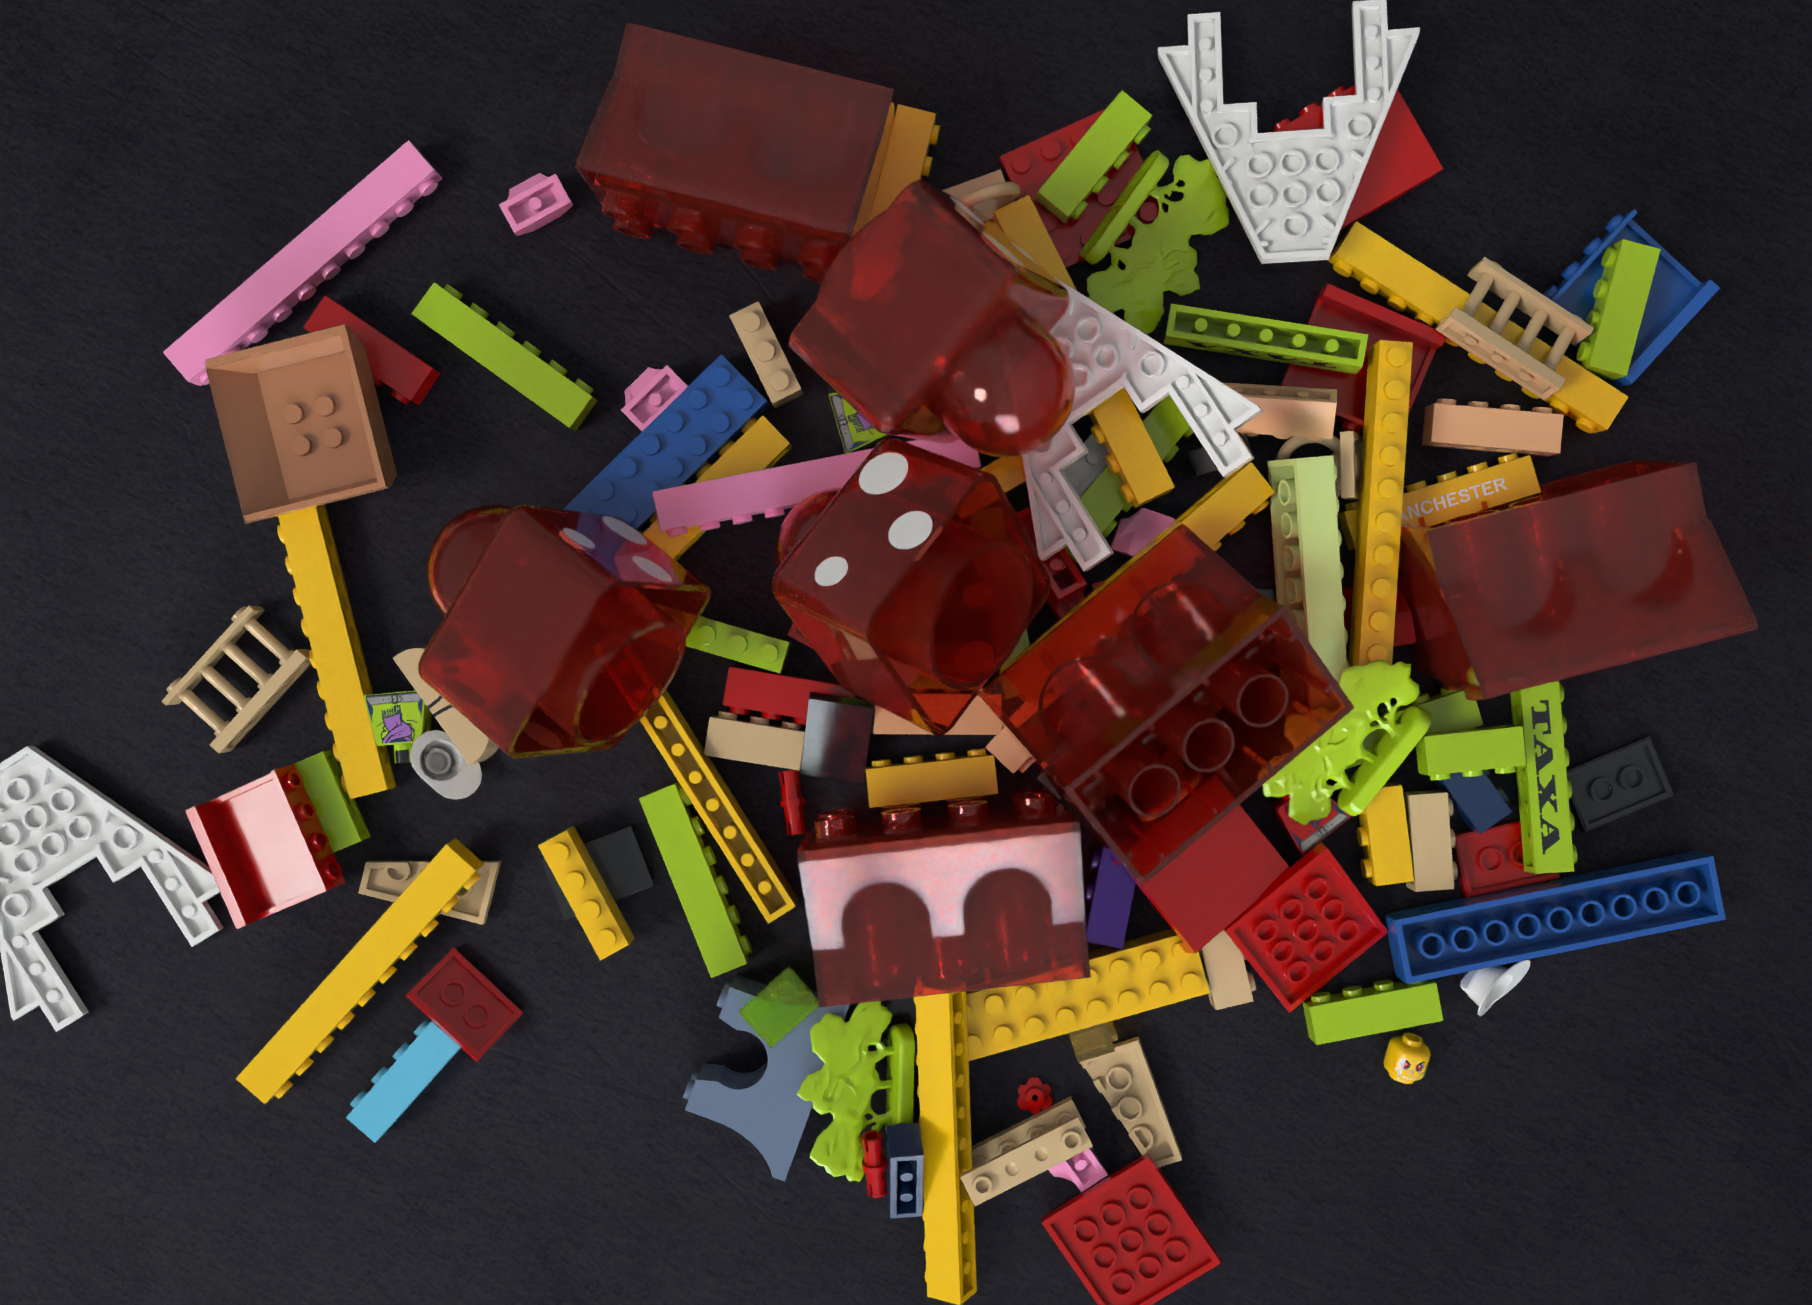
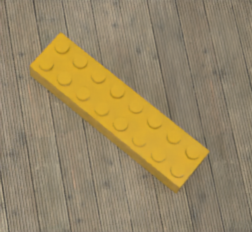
M1168 929L1124 942L1123 949L1108 946L966 986L969 1061L1209 994L1210 991L1199 952L1185 953L1178 944L1181 940L1173 929Z

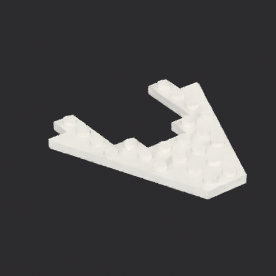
M1387 0L1353 1L1352 30L1355 95L1323 97V129L1258 133L1257 102L1223 104L1220 12L1188 14V45L1158 47V58L1261 264L1329 260L1417 42L1420 27L1388 30Z
M1051 276L999 315L1038 557L1041 561H1046L1068 546L1082 570L1089 571L1114 554L1062 470L1089 452L1072 424L1122 388L1126 389L1142 413H1145L1170 395L1223 477L1226 478L1254 459L1237 429L1263 412L1260 406L1056 277Z
M27 746L0 763V953L10 1014L13 1021L40 1006L57 1032L89 1013V1011L38 932L65 915L48 889L52 884L95 857L99 859L112 882L119 881L142 867L191 947L204 941L224 927L207 902V900L220 893L209 866L35 746Z

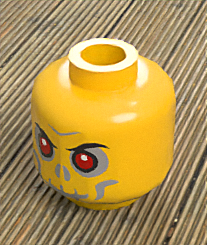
M1404 1033L1403 1036H1394L1390 1039L1383 1063L1392 1079L1404 1084H1412L1414 1081L1424 1077L1431 1053L1430 1049L1422 1043L1423 1039L1413 1033Z

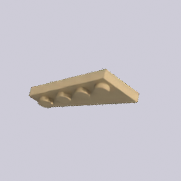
M368 861L365 864L358 893L395 902L431 861ZM482 861L484 865L477 872L481 875L479 880L468 891L463 887L456 895L460 899L459 902L447 914L443 911L440 914L482 925L485 924L501 861Z
M1139 1037L1078 1055V1061L1087 1070L1099 1092L1104 1095L1111 1106V1110L1117 1119H1120L1142 1156L1148 1152L1158 1167L1181 1161L1182 1154Z

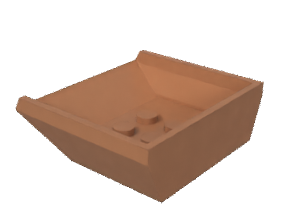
M344 324L205 359L204 364L245 524L391 487L397 472L366 350L349 326Z

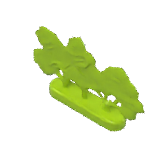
M1158 150L1153 152L1140 166L1081 250L1080 256L1091 265L1100 262L1108 252L1111 254L1112 265L1107 270L1092 273L1087 278V291L1090 295L1088 298L1111 313L1120 309L1125 310V322L1144 334L1153 332L1164 314V291L1170 290L1179 296H1183L1200 289L1198 274L1194 272V268L1197 265V252L1189 246L1191 235H1212L1229 224V210L1226 205L1227 194L1219 178H1217V174L1209 159L1199 162L1190 155L1180 156L1175 161L1173 168L1174 182L1167 186L1158 187L1157 183L1169 166V159ZM1179 180H1183L1185 182V186L1178 187L1176 183ZM1171 191L1184 194L1183 199L1177 202H1171L1164 198V195L1167 194L1170 197ZM1150 195L1158 200L1159 214L1154 222L1144 225L1134 215ZM1163 203L1169 205L1168 212H1164L1162 208ZM1130 223L1135 228L1132 246L1129 249L1115 247L1114 243ZM1119 259L1126 265L1125 270H1121L1118 267Z
M1380 660L1370 662L1365 666L1356 665L1345 668L1342 671L1338 686V694L1342 704V709L1338 713L1332 714L1328 710H1321L1312 713L1308 718L1304 716L1288 718L1286 739L1295 746V754L1275 759L1261 774L1259 779L1260 785L1263 786L1264 796L1283 797L1287 794L1290 795L1288 816L1302 825H1307L1311 820L1327 817L1331 811L1330 797L1338 789H1342L1337 801L1342 811L1351 816H1357L1364 811L1424 736L1431 724V714L1417 705L1408 707L1395 721L1397 708L1412 703L1420 694L1419 684L1410 678L1411 664H1405L1401 661L1391 666L1387 662ZM1395 698L1397 700V703L1394 707L1391 705L1390 699ZM1381 703H1385L1389 713H1386L1384 716L1387 718V721H1383L1378 715L1377 708ZM1375 720L1379 723V726H1370V723ZM1377 729H1385L1387 733L1371 753L1363 748V741L1370 732ZM1358 759H1365L1349 780L1344 772L1346 767L1352 765ZM1328 779H1332L1337 783L1333 786H1330L1326 783V781Z
M880 998L860 1001L848 1022H845L841 1016L828 1012L822 1017L820 1022H816L812 1026L810 1031L812 1052L819 1056L824 1065L821 1070L807 1075L796 1094L806 1102L812 1101L813 1108L819 1114L823 1115L830 1112L833 1115V1122L817 1137L810 1153V1158L818 1166H824L826 1172L833 1177L846 1175L850 1182H860L865 1174L862 1169L864 1150L860 1134L867 1125L876 1122V1126H872L871 1130H877L878 1133L885 1124L887 1135V1125L913 1123L914 1035L907 1023H901L889 1028L887 1047L880 1041L881 1035L891 1022L892 1013L887 1007L881 1005ZM876 1045L877 1051H868V1047ZM887 1055L886 1081H881L875 1069V1064ZM886 1089V1113L877 1115L871 1109V1097L876 1090ZM867 1113L873 1116L871 1120L867 1121L865 1117Z

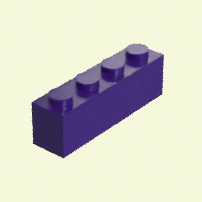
M1106 811L1105 819H1099L1096 837L1101 838L1099 849L1093 850L1090 868L1095 869L1092 882L1087 881L1084 892V900H1088L1086 913L1081 912L1078 922V931L1082 932L1081 936L1085 942L1123 949L1136 882L1121 864L1115 865L1113 860L1120 855L1117 850L1130 839H1133L1135 842L1144 835L1141 830L1146 825L1142 824L1137 817Z

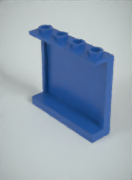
M1635 209L1623 216L1620 213L1615 215L1604 227L1607 230L1606 234L1601 239L1596 237L1584 248L1583 252L1586 254L1579 263L1575 260L1562 272L1561 276L1564 278L1557 287L1553 284L1542 294L1568 312L1581 317L1585 322L1587 315L1594 307L1596 298L1593 297V291L1597 281L1602 277L1604 267L1601 265V261L1608 247L1625 239L1661 249L1627 376L1610 380L1618 388L1632 384L1720 289L1711 279L1703 283L1699 282L1634 222L1632 218L1638 213ZM1585 338L1575 346L1571 345L1578 350L1580 344L1585 341Z

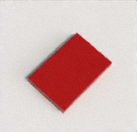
M1520 820L1493 825L1482 834L1471 830L1455 833L1456 844L1453 850L1463 897L1469 898L1560 878L1559 872L1540 874L1524 872Z
M455 948L406 995L408 999L476 1062L523 1014L511 1000Z

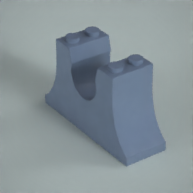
M737 974L732 983L726 981L716 1005L722 1008L719 1018L736 1030L746 1031L758 1037L766 1048L768 1061L760 1069L749 1073L735 1072L725 1065L703 1063L700 1072L693 1071L691 1079H689L683 1095V1098L688 1100L685 1110L721 1123L744 1136L763 1155L771 1170L772 1177L785 1181L813 1106L812 1101L806 1102L796 1094L807 1075L821 1070L824 1065L819 1056L812 1052L811 1028L816 1022H820L822 1017L828 1012L845 1019L853 997L854 983L842 979L830 987L803 992L774 988Z

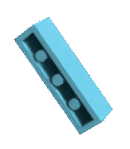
M428 1018L414 1031V1034L418 1037L412 1044L409 1045L405 1042L392 1056L396 1062L389 1069L386 1066L382 1067L372 1078L371 1081L375 1084L368 1093L363 1089L350 1103L354 1109L346 1118L374 1143L386 1133L461 1048Z

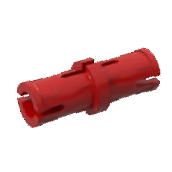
M799 770L778 772L782 790L780 807L784 808L787 835L807 833L803 804H806L805 797H802Z
M868 1130L861 1136L864 1150L862 1169L866 1175L867 1195L869 1197L872 1195V1198H881L888 1192L885 1176L888 1162L883 1152V1135L880 1131L877 1133V1130Z

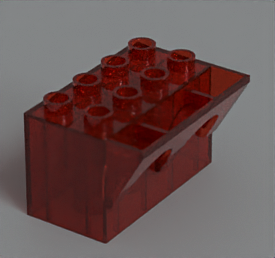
M627 22L614 75L609 81L578 155L575 167L602 203L601 213L614 219L612 228L620 233L640 239H651L653 227L655 226L667 229L678 235L676 245L692 252L713 255L716 243L719 242L741 250L739 261L749 266L775 271L777 270L779 259L782 258L803 265L802 276L810 281L828 286H840L842 274L856 276L894 122V89Z
M1634 459L1539 484L1540 493L1488 508L1487 501H1482L1483 510L1455 517L1426 527L1424 517L1418 518L1420 527L1410 525L1409 523H1401L1398 582L1412 611L1416 643H1412L1417 669L1425 675L1442 681L1444 690L1464 691L1467 700L1494 698L1503 694L1758 629L1756 617L1711 520L1707 519L1696 462Z
M1182 523L977 693L1083 826L1141 886L1355 708L1285 607L1257 592L1253 585Z
M1030 788L1010 792L1012 807L988 809V801H985V795L946 799L948 814L922 817L920 802L883 806L881 813L882 821L858 824L856 809H839L818 813V819L814 820L815 829H808L797 855L813 951L819 1007L1091 978L1085 928L1079 820L1061 801L1055 802V794H1050L1049 788Z

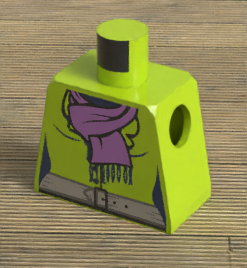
M881 388L847 391L862 405V409L849 403L839 393L828 394L845 454L862 451L891 437L893 430L890 421L899 419L892 411V407H896L908 414L903 397L884 402Z
M416 690L364 695L376 745H393L395 763L411 762L410 752L413 743L420 735L431 731L432 713Z

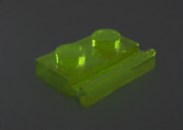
M788 966L739 1010V1014L771 1048L819 1006L821 1001L812 994L806 984Z

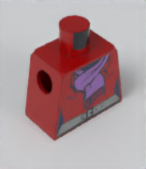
M1290 795L1283 796L1271 806L1293 849L1301 855H1304L1351 818L1349 814L1339 808L1333 799H1331V811L1328 816L1319 820H1311L1307 825H1302L1288 816Z

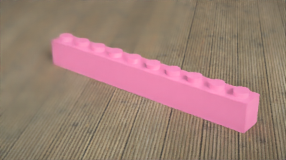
M408 140L163 353L188 382L199 386L209 384L204 364L205 359L244 350L251 343L262 340L267 335L269 327L275 322L285 320L292 313L291 308L298 302L312 297L320 283L335 277L341 270L340 266L349 258L354 259L365 250L364 245L371 239L379 238L389 229V224L397 217L407 215L413 209V203L422 195L427 196L437 188L438 182L442 177Z
M969 429L933 436L930 439L923 438L653 491L652 496L660 533L668 532V537H677L688 534L687 528L700 526L701 531L719 528L721 521L732 519L734 525L753 521L752 515L765 513V518H772L784 515V509L797 507V512L817 508L816 502L828 500L829 505H837L848 502L847 496L860 494L861 499L879 496L880 494L865 492L860 487L859 476L864 466L870 460L884 453L901 454L908 462V471L904 480L892 490V493L911 489L910 484L923 482V487L942 483V477L952 475L954 480H962L973 474L972 471H976L981 467L974 431Z

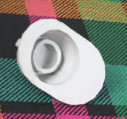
M439 730L427 731L420 735L413 743L410 752L411 764L417 774L437 793L445 798L455 800L467 798L475 793L482 778L480 764L469 765L446 732Z
M1530 960L1519 961L1509 969L1498 965L1469 971L1461 980L1460 987L1479 1006V1016L1485 1014L1497 1000L1522 980L1530 967Z

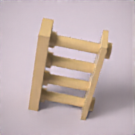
M1484 257L1467 275L1475 280L1477 284L1462 310L1454 307L1441 319L1435 330L1542 400H1545L1560 390L1566 378L1556 373L1555 369L1569 344L1571 343L1575 346L1590 335L1594 328L1585 323L1581 317L1568 312L1504 270L1498 263ZM1488 290L1504 299L1489 328L1473 318ZM1518 308L1530 316L1531 320L1515 346L1501 337L1500 334L1514 309ZM1544 325L1559 336L1544 363H1541L1530 356L1528 351Z
M244 606L233 615L231 619L233 623L183 678L179 677L169 685L166 690L168 694L162 700L165 705H176L183 701L215 730L214 735L216 738L211 742L210 746L219 754L231 752L311 665L308 649L289 651L257 621L258 617L265 611L261 606ZM247 630L280 659L279 664L281 667L274 675L272 673L267 674L235 645L237 640ZM225 654L258 683L260 690L253 698H246L213 668ZM203 678L208 680L237 707L236 711L238 714L231 722H225L192 692Z
M1071 1096L972 1146V1169L961 1174L960 1178L975 1206L1093 1147L1085 1131V1123Z

